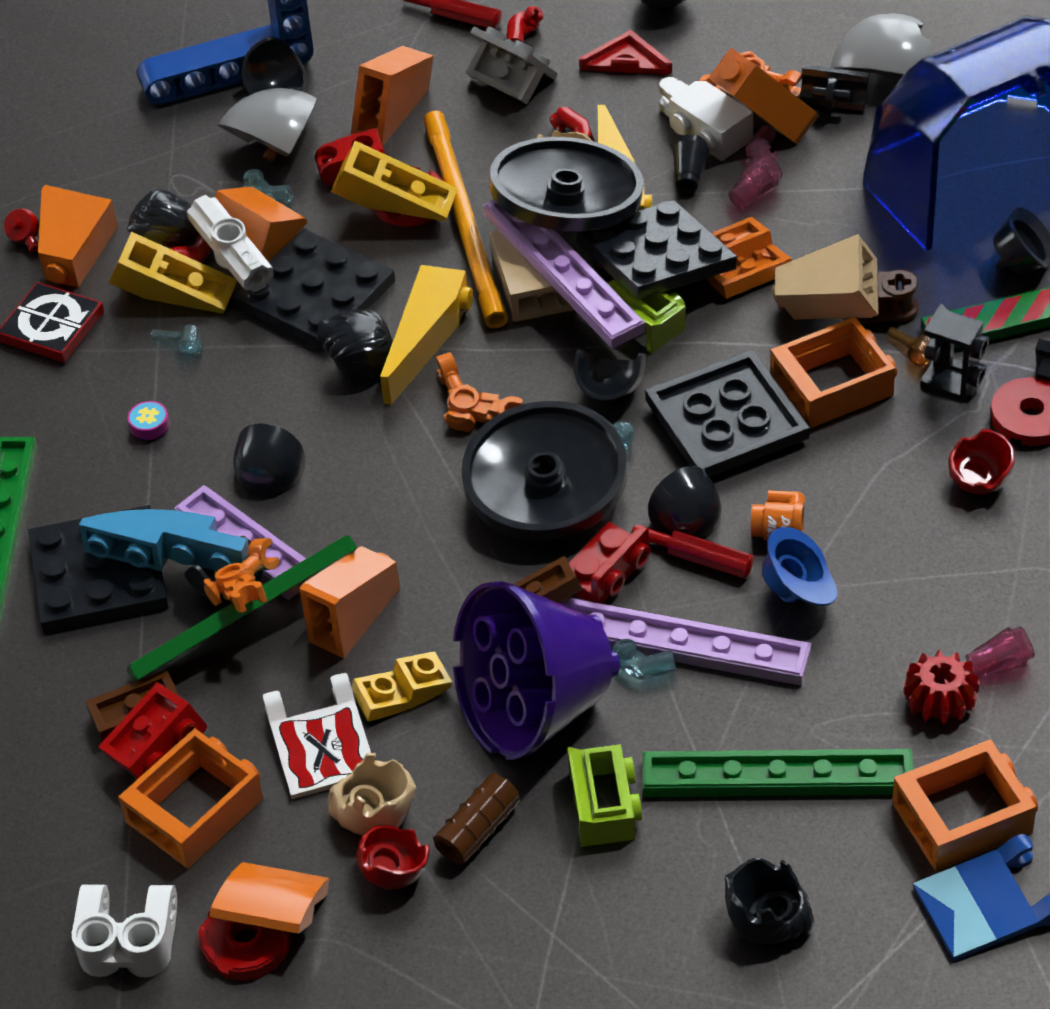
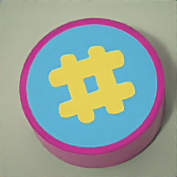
M145 401L135 405L129 411L128 423L130 431L135 437L151 440L162 436L168 430L169 417L164 405L155 401Z

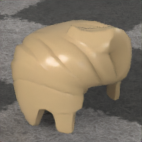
M366 753L363 760L355 766L351 774L347 775L346 778H342L338 784L333 785L328 795V814L336 819L343 828L358 835H364L374 826L391 825L399 828L412 806L416 785L409 772L394 759L389 762L375 760L376 753Z

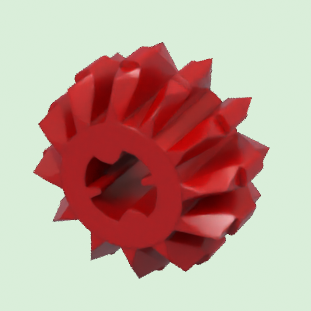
M938 649L935 657L932 658L922 653L918 663H910L906 673L903 693L905 699L909 700L911 713L922 712L925 723L933 717L939 718L944 726L948 721V717L951 716L961 722L963 716H965V711H973L977 703L980 681L978 675L974 674L972 661L960 662L958 652L947 657Z

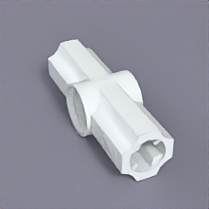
M204 195L195 199L191 208L187 210L188 219L214 251L217 264L229 269L245 290L250 289L256 292L265 288L268 281L274 276L273 267L246 236L243 222L231 217L215 197L210 198Z

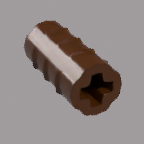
M491 773L479 787L473 789V794L464 803L459 805V809L451 818L445 820V825L433 837L437 850L447 860L452 861L456 865H463L475 851L480 850V845L488 836L494 834L496 827L508 818V814L520 802L519 793L507 779L498 774Z

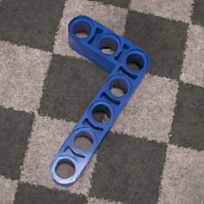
M267 0L270 25L143 60L137 67L136 74L147 100L152 104H165L243 82L242 65L247 52L257 42L269 36L280 38L287 43L296 53L302 65L306 64L311 60L314 53L307 0Z

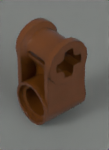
M907 270L877 272L878 315L872 318H857L860 324L907 322L914 319L919 312V303L914 297L918 287L916 276ZM898 281L902 282V290L900 291L898 290ZM899 302H903V311L899 310Z

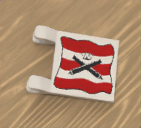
M347 673L333 675L330 678L337 705L289 718L286 717L279 691L263 694L265 711L291 799L331 789L342 778H346L347 775L351 774L355 766L363 760L366 753H371Z

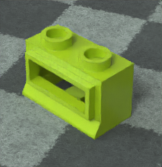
M615 279L608 283L645 322L646 347L650 353L653 354L686 330V306L683 299L677 293L671 292L668 294L664 291L636 300Z
M621 744L582 750L567 747L570 781H573L574 803L579 817L581 847L635 840V821L642 820V808L639 793L630 794L628 786L629 784H636L632 757L623 758ZM614 773L620 806L598 809L593 776Z

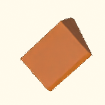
M254 187L217 190L215 198L228 214L243 222L246 236L268 262L308 223L305 217Z

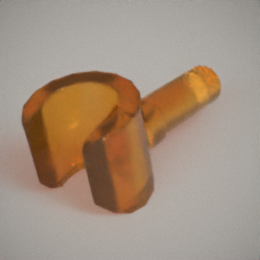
M894 327L888 330V336L910 348L907 351V355L912 363L921 367L929 363L930 360L924 358V352L931 338L923 334L916 339Z

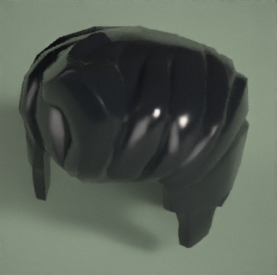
M162 189L150 191L139 201L130 215L127 227L128 232L138 234L167 248L186 246V244L200 235L187 216V210L192 205L171 191Z
M351 309L320 320L318 324L317 335L321 347L334 360L337 368L342 372L347 381H353V375H363L368 379H372L382 373L393 339L389 327L381 315L369 309Z
M756 857L747 860L746 863H742L725 876V902L728 915L736 931L746 940L759 944L774 945L775 943L793 940L799 937L800 934L812 932L815 919L811 904L808 901V894L800 886L798 878L788 862L781 860L780 866H777L763 858Z

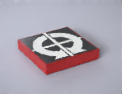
M36 282L0 327V342L65 363L104 313L103 303Z

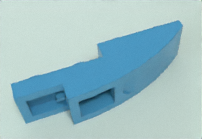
M144 509L104 513L82 518L79 523L85 552L100 558L107 557L127 562L139 568L146 567L162 571L167 560L170 559L183 565H198L217 572L222 567L233 563H242L248 558V539L218 532L216 519L213 516L175 510Z

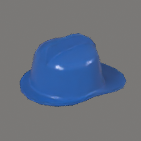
M779 527L772 531L767 540L768 553L762 563V576L769 588L785 602L794 603L801 599L816 606H828L834 603L838 595L836 584L827 567L825 557L814 540L802 531L791 527Z

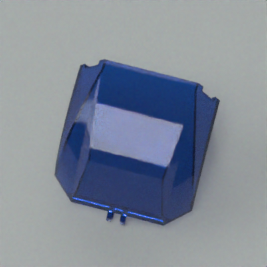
M1024 15L922 58L905 72L890 94L876 108L864 168L863 185L925 251L932 249L939 145L941 139L957 119L996 102L1007 103L1008 97L1037 101V107L1045 108L1050 113V18Z

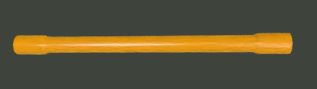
M431 111L424 116L423 122L429 142L434 148L443 181L458 188L451 207L479 294L478 301L485 324L492 329L500 328L508 321L507 312L501 294L497 290L453 151L448 125L442 112Z

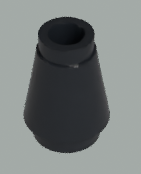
M694 134L683 135L673 146L676 187L681 191L693 192L698 188L710 154L707 142L701 136Z

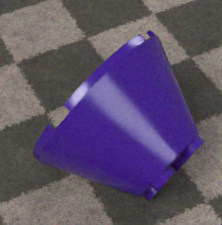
M503 581L487 582L477 586L466 597L458 613L453 641H460V665L453 666L458 700L464 717L476 739L490 753L499 752L506 756V760L525 758L539 749L602 699L610 687L612 677H616L619 674V657L616 652L611 651L602 621L597 615L583 614Z

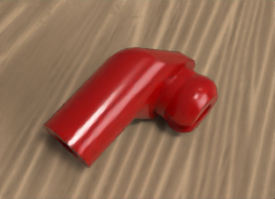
M529 6L525 11L513 15L507 24V39L513 42L519 40L524 43V37L540 27V22L543 20L541 9L536 6Z
M559 107L557 112L550 116L551 125L559 132H563L568 127L573 132L586 134L595 142L589 121L571 108Z

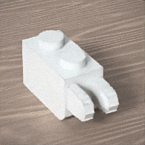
M669 76L662 79L658 84L659 93L664 95L659 101V108L662 110V113L664 112L665 115L670 117V127L680 135L694 134L704 138L710 154L720 161H723L753 140V111L707 81H695L688 86L681 80L678 81L677 78Z

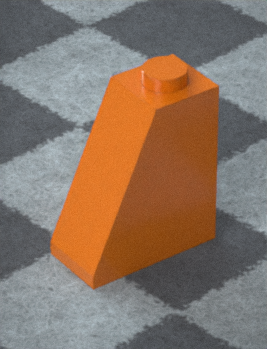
M401 46L359 65L350 135L377 128L382 145L385 144L429 90L434 55Z
M733 48L728 50L709 76L710 80L740 104L753 111V114L797 145L819 116L811 107Z
M44 185L41 190L38 255L45 280L79 288L118 228L111 199Z
M361 546L305 581L299 590L309 642L345 658L400 590L397 562L384 553H376Z

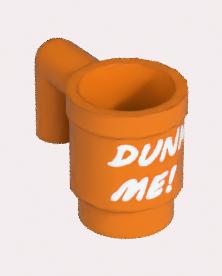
M768 490V500L765 504H752L751 537L763 538V541H767L771 532L779 527H791L803 532L805 496L801 492Z

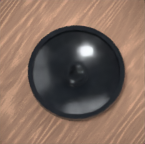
M542 137L522 141L499 153L490 168L489 189L495 202L513 217L542 228L559 231H591L607 228L631 217L638 210L642 201L644 179L638 166L623 153L590 140L572 137Z
M562 401L531 402L498 414L484 424L473 436L462 460V480L465 495L476 515L488 526L503 534L534 541L569 537L597 524L612 511L620 500L628 475L624 443L612 424L591 409Z

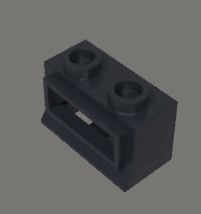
M939 304L924 329V336L931 338L926 346L924 358L932 360L922 377L920 386L963 401L967 399L973 387H980L986 373V365L981 364L980 360L984 357L989 343V337L982 335L983 322L950 312L943 304ZM954 344L964 347L963 361L953 358Z

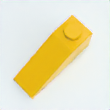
M355 141L341 165L331 192L365 208L445 221L458 188Z
M131 232L109 280L110 284L143 299L222 314L227 307L237 279L133 232Z

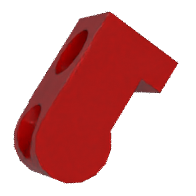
M377 128L336 139L317 149L315 162L324 184L333 187L341 165L355 141L385 154Z

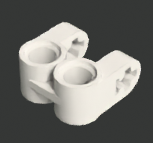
M81 885L71 933L73 945L83 971L90 976L96 977L108 976L116 972L120 967L128 968L134 975L144 978L161 973L168 966L171 959L177 916V892L175 885H150L145 912L134 914L126 918L123 923H116L109 916V891L107 885Z

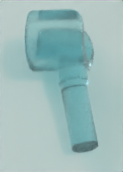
M186 325L183 327L182 332L156 329L152 331L151 336L153 339L179 343V350L185 355L195 356L201 352L203 340L198 338L199 330L195 325Z

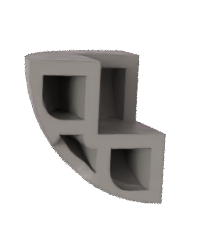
M897 13L878 14L860 21L845 34L834 53L830 68L877 73L909 84L931 81L933 67L932 44L930 40L922 36L921 28L924 24L919 19Z
M274 88L262 90L234 104L221 118L217 126L247 143L255 139L287 157L299 138L317 98L294 89Z

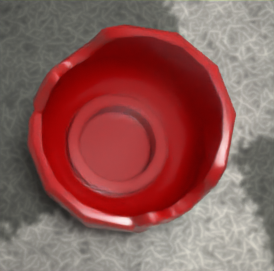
M982 429L973 437H962L949 455V476L962 491L978 495L993 493L1004 486L1012 473L1015 463L1014 448L1004 435L990 429Z
M391 825L374 826L361 837L356 860L359 870L370 883L383 890L405 889L421 876L427 864L430 848L427 844L422 846L419 843L414 829L400 830Z

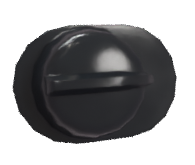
M1022 207L1016 208L1008 217V221L993 238L994 247L1000 256L995 267L1002 269L1008 266L1014 273L1022 276L1041 267H1048L1050 264V234L1043 223L1032 212Z

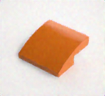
M749 217L712 232L717 239L737 255V264L735 270L706 279L725 299H728L774 280L775 268L792 261V259L772 244L771 232L768 228L753 217Z
M242 862L231 872L221 886L210 908L209 917L299 934L312 924L314 905L327 896L329 878Z

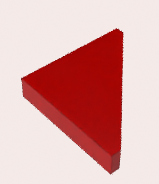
M629 30L579 58V68L586 71L668 75L672 73V62L632 30Z

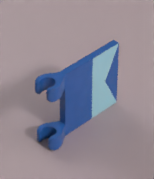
M1019 834L994 851L913 883V888L954 962L1037 927L1050 926V894L1031 907L1008 869L1023 867L1033 861V854L1031 852L1033 844L1027 835Z

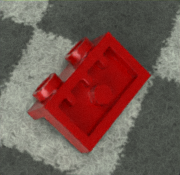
M608 522L569 562L583 588L576 595L589 602L603 604L610 595L615 596L621 590L629 575L635 569L642 568L648 561L651 553L649 529L640 525L631 534Z
M157 682L104 739L98 748L107 758L131 773L137 780L194 728L203 734L207 729V724L189 702Z

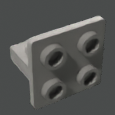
M489 26L486 31L473 27L470 32L482 41L465 72L470 77L525 104H528L542 75L553 80L556 79L558 73L548 67L551 61L536 53L535 49L519 40L513 42L507 39L505 34Z

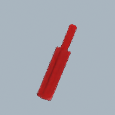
M403 0L431 8V14L483 28H488L489 26L497 30L502 21L501 10L465 0Z
M635 525V526H633L632 531H631V534H632L640 525ZM649 529V542L667 547V554L744 579H748L753 570L754 555L676 530L673 531L671 536Z

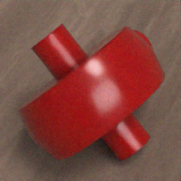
M25 208L12 210L4 221L5 234L15 243H25L29 252L38 251V242L35 238L39 232L37 216Z

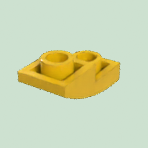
M434 651L396 659L393 671L355 678L352 684V692L367 721H372L398 714L427 702L450 689L452 680Z

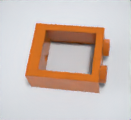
M856 317L770 349V374L810 428L894 395L895 377H897L896 364L890 355L883 353L877 345L873 333L869 329L865 330ZM850 354L864 371L865 375L821 392L805 371Z
M194 728L120 794L118 798L125 822L189 869L263 800V794L260 785V773L250 761L246 759L240 761L228 752L225 745L219 739L213 736L208 738ZM202 767L232 790L189 828L160 807L159 804Z
M991 739L894 777L892 804L935 872L1002 846L1019 834L1029 835L1033 833L1035 814L1038 812L1036 797L1029 787L1022 786L1015 775L1011 759L1006 753L1001 754ZM986 773L1008 807L949 831L927 796Z

